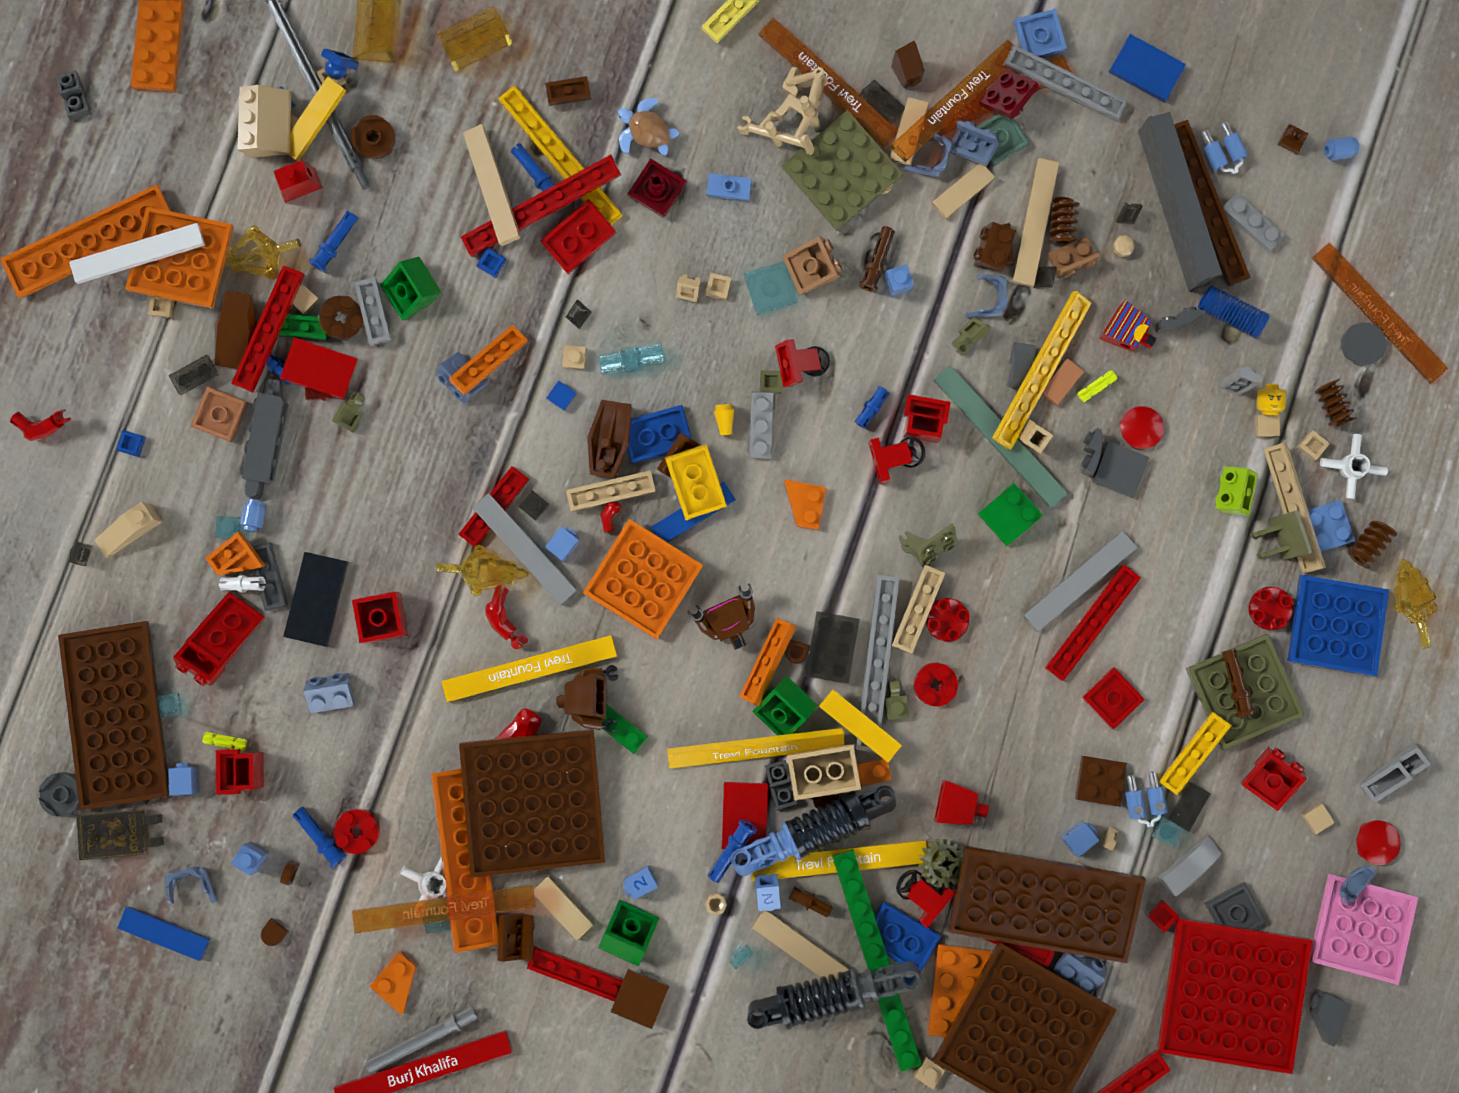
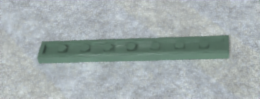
M951 366L947 367L933 380L1049 508H1052L1067 494L1061 485L1018 439L1012 450L1005 449L992 439L1001 420Z

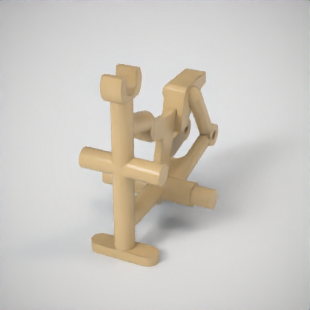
M798 67L791 68L782 85L785 93L788 94L783 104L775 112H770L760 125L753 124L749 117L743 116L742 120L747 125L745 127L738 126L739 133L747 135L749 132L766 136L772 139L776 147L782 146L783 142L802 147L807 154L812 155L814 146L810 137L805 133L809 125L814 131H818L821 128L818 108L824 86L828 83L823 68L818 67L813 72L799 75ZM811 87L809 98L807 96L800 98L801 95L798 91ZM791 108L803 115V120L794 136L777 131L773 124L774 120L781 121L782 117Z

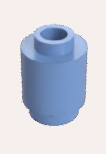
M1351 136L1329 139L1324 145V155L1330 161L1351 158L1359 152V142L1357 138H1352Z
M247 499L246 504L243 505L240 525L244 526L243 530L257 532V529H262L266 508H264L265 502Z

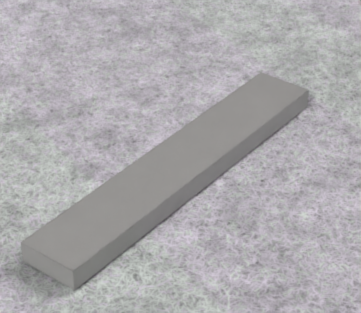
M1016 45L1012 46L1003 65L1115 121L1120 119L1128 100Z
M489 493L472 507L560 605L577 591Z
M1123 531L1120 532L1023 615L1036 632H1039L1137 547Z

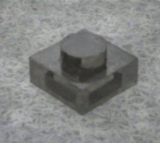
M532 490L519 505V508L537 521L550 504Z
M76 541V544L70 550L71 558L69 562L86 566L93 546Z

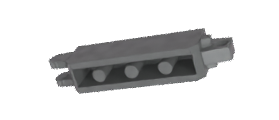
M267 379L263 392L258 393L257 398L253 401L254 416L250 420L248 427L250 437L244 447L246 458L240 468L242 479L246 480L244 493L252 499H260L264 484H271L275 480L289 406L286 400L282 398V382L279 380Z

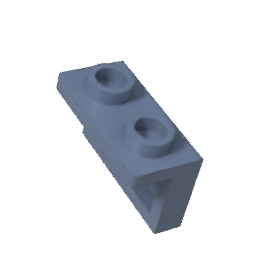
M958 120L956 124L958 130L952 139L950 152L987 167L999 145L996 134L989 129H979L972 122L965 121L964 123Z
M458 351L439 365L436 376L440 383L445 385L457 400L466 405L473 395L487 386L488 381L484 379L464 396L449 381V377L468 362Z
M335 673L327 677L316 676L307 680L303 692L309 712L316 713L354 706L355 701L349 683L350 673Z
M1064 953L1053 965L1052 971L1092 994L1105 980L1107 966L1098 958Z

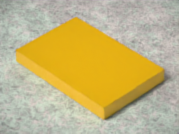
M707 444L665 457L685 520L727 507Z

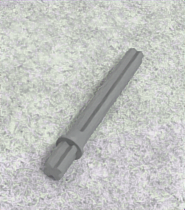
M472 1006L458 1014L453 1013L447 1020L367 1060L365 1064L368 1072L374 1073L455 1030L460 1031L463 1026L478 1019L476 1009Z

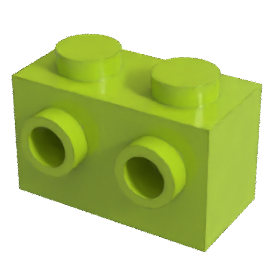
M1224 466L1223 473L1220 476L1219 493L1215 499V509L1225 514L1250 516L1258 473L1249 468Z

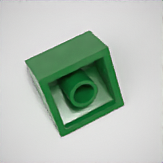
M420 257L400 261L380 284L402 321L431 305L442 293Z
M1015 483L1009 485L977 514L1005 546L1012 543L1043 516Z
M786 675L752 712L778 736L793 734L810 717L818 705Z
M619 900L598 948L639 967L659 917Z

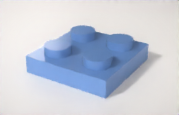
M1056 9L1014 19L1013 24L1020 48L1041 58L1066 52L1067 46Z
M1341 500L1308 510L1321 552L1355 541Z

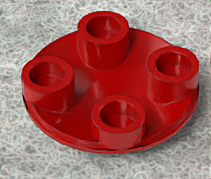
M1138 406L1130 409L1120 421V429L1124 440L1132 448L1148 449L1155 446L1161 440L1164 424L1161 416L1154 409Z
M1272 586L1261 588L1250 599L1249 615L1252 621L1262 629L1277 630L1284 628L1293 613V599L1280 588Z
M952 598L939 599L931 607L926 619V626L930 634L936 639L944 642L956 641L967 631L970 614L958 600Z
M1381 820L1362 824L1356 838L1357 853L1371 864L1384 865L1390 863L1397 857L1400 851L1401 840L1398 831L1388 822Z

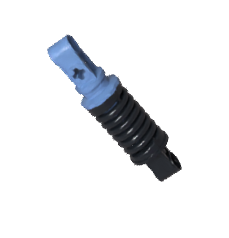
M882 785L860 796L855 791H850V793L841 796L840 800L834 799L833 803H826L825 808L819 806L817 811L812 809L809 811V814L803 813L801 816L802 820L796 816L790 821L781 822L782 830L777 831V833L771 832L768 837L756 840L752 844L734 851L731 855L732 865L739 875L747 876L757 870L769 867L775 862H784L787 857L789 858L793 855L799 861L810 855V849L814 853L817 852V844L821 849H824L826 847L825 841L830 846L834 844L833 837L836 842L842 840L840 834L845 839L849 838L848 830H850L852 835H856L859 831L870 830V820L895 809L897 802L894 790L890 786ZM884 796L891 797L889 801H881V798ZM742 859H747V860H748L745 865H742V866H739V865H738V863H739L740 860H742Z

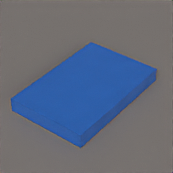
M1130 34L1109 73L1165 103L1186 64Z
M683 405L631 419L630 440L627 448L631 464L666 455L680 433L692 439Z
M882 901L874 916L887 956L898 963L913 961L919 966L921 973L941 935Z

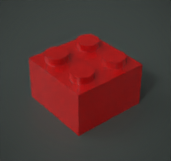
M395 591L352 600L360 644L408 636L400 592Z

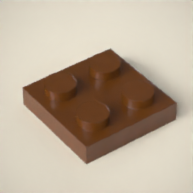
M1081 755L1075 799L1121 807L1127 763Z

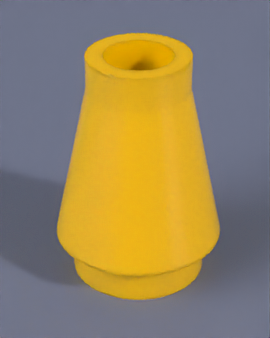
M732 404L715 405V411L713 412L718 425L719 435L732 434L735 411L732 408Z

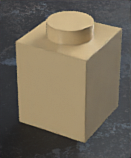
M1028 419L1018 438L1041 454L1053 435L1031 419Z

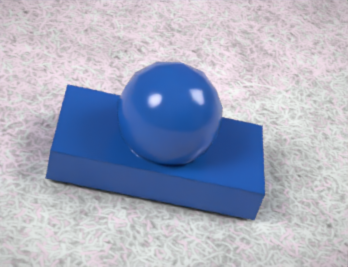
M325 48L321 53V56L328 60L325 64V71L331 79H341L346 74L347 68L356 70L358 67V61L343 52Z

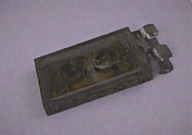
M145 809L78 815L79 860L148 854V847L164 845V836L150 838L149 825L163 823L162 814L145 816Z

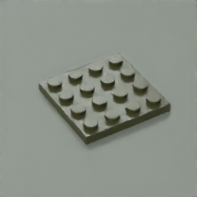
M848 110L811 140L814 146L812 155L807 154L805 149L802 148L782 165L783 170L836 231L903 176V173Z
M1268 634L1232 648L1236 649L1246 689L1251 691L1250 700L1253 709L1256 710L1255 714L1236 717L1237 710L1234 700L1231 699V693L1233 692L1222 653L1186 668L1207 718L1213 711L1232 725L1219 741L1222 750L1304 716Z

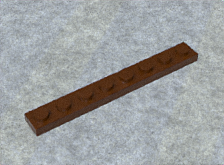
M1185 120L1176 123L1174 126L1227 286L1229 287L1251 278L1189 121Z

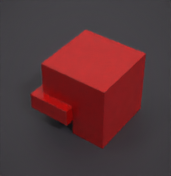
M908 394L903 417H906L903 437H915L921 441L937 443L942 437L943 425L948 422L951 402Z
M241 749L216 750V795L241 794V790H254L264 787L263 752L241 753Z

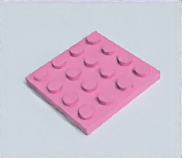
M1328 873L1313 938L1310 961L1399 985L1418 897L1367 884L1353 903L1348 902L1346 905H1343L1340 898V887L1347 878Z

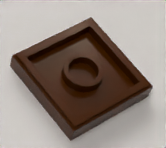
M628 969L611 1013L652 1029L669 985Z

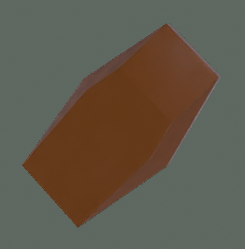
M226 290L215 322L216 366L238 369L257 326L253 295Z
M601 400L587 436L591 475L616 478L629 446L632 404Z

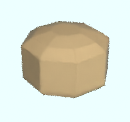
M1128 235L1119 236L1112 245L1114 253L1120 258L1129 256L1135 249L1134 239Z
M715 892L708 895L705 906L707 912L716 916L724 913L727 902L724 895Z

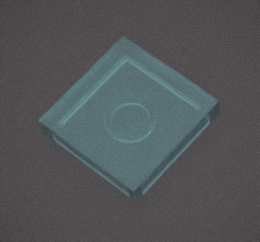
M784 261L744 273V279L756 315L798 303Z

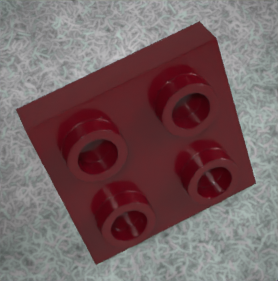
M1005 69L978 102L981 107L1013 120L1015 116H1019L1023 112V106L1038 90L1039 85L1035 80Z
M650 158L627 194L628 197L660 217L665 218L687 184V181Z

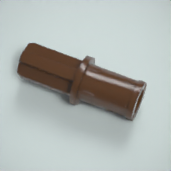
M794 886L788 898L806 907L807 911L811 909L825 917H829L833 909L831 905L815 898V894L811 895Z

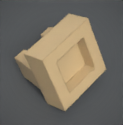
M686 274L679 277L676 298L697 302L700 278L696 277L695 280L689 279Z

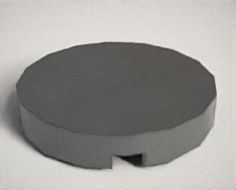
M1361 322L1351 326L1345 332L1341 339V349L1344 356L1354 362L1353 364L1367 366L1377 362L1384 355L1386 338L1378 326Z
M67 772L55 773L43 781L39 788V803L45 812L52 816L62 817L71 815L79 810L76 776Z

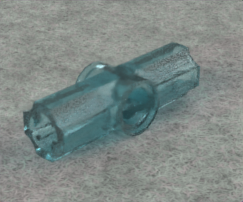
M662 343L640 348L639 346L626 347L621 349L620 352L598 356L601 374L607 375L621 371H639L645 366L664 363L665 357Z

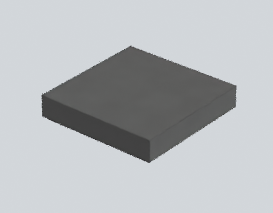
M1108 441L1092 483L1134 498L1149 457Z
M1244 882L1204 903L1216 924L1253 930L1266 924L1261 911Z

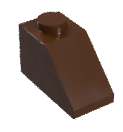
M915 41L896 50L891 65L903 88L908 86L914 87L919 84L925 71Z

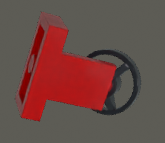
M788 339L775 345L783 388L792 387L803 382L801 372L812 377H818L823 375L829 368V355L821 347L812 346L807 349L796 350L794 339ZM820 350L825 353L828 359L825 369L821 365ZM818 370H821V371H822L821 373H818V374H812V373L807 372V371H818Z
M879 437L868 442L879 484L889 482L888 469L901 465L908 468L917 467L925 458V447L915 437L904 438L898 444L881 448ZM915 441L921 447L920 459L916 456L917 451L914 447ZM912 459L917 462L915 465H908L913 462Z
M917 870L906 871L901 875L896 885L897 894L901 898L912 900L924 911L918 920L926 928L931 925L955 895V892L949 887L943 888L938 894L925 883L924 877ZM912 874L911 879H909L906 882L905 886L901 888V884L904 881V879ZM917 874H919V876H920V879L918 880V882H917ZM909 892L906 896H904V895L901 894V893Z

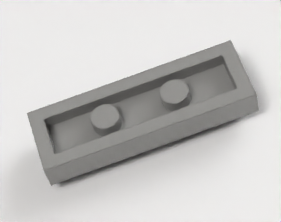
M1237 192L1223 206L1226 216L1268 253L1285 236L1283 232Z
M373 277L354 282L369 344L373 346L392 341L377 279Z
M1241 367L1223 378L1218 388L1240 395L1260 384L1262 375L1256 373V370L1253 368Z
M751 391L749 457L771 458L773 392Z

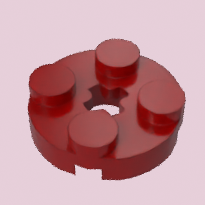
M929 663L921 667L916 674L913 688L916 696L922 702L933 707H940L948 704L956 696L958 679L948 665ZM934 678L942 683L938 691L935 688H930Z
M353 809L343 813L337 820L334 828L336 845L351 854H361L370 850L377 843L380 836V825L374 815L365 809ZM356 825H359V829L363 831V834L358 835V837H355L354 833H352V829Z

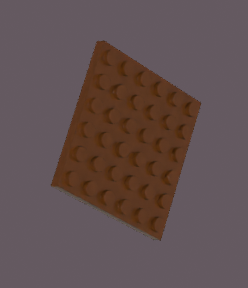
M594 729L459 742L471 878L605 863Z
M998 941L932 1060L937 1065L986 1093H1072L1117 1010Z

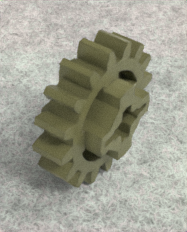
M935 839V842H928L929 848H922L925 854L924 856H919V859L923 860V864H920L919 868L924 869L921 876L928 877L926 881L928 884H933V887L948 888L949 884H956L955 878H959L963 859L960 858L963 851L956 849L957 843H951L949 839Z

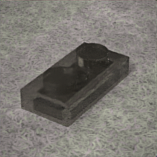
M875 79L859 94L890 124L904 112L905 106Z
M206 354L168 376L178 394L182 396L218 376L219 373L210 356Z
M1189 782L1168 820L1189 832L1211 793Z

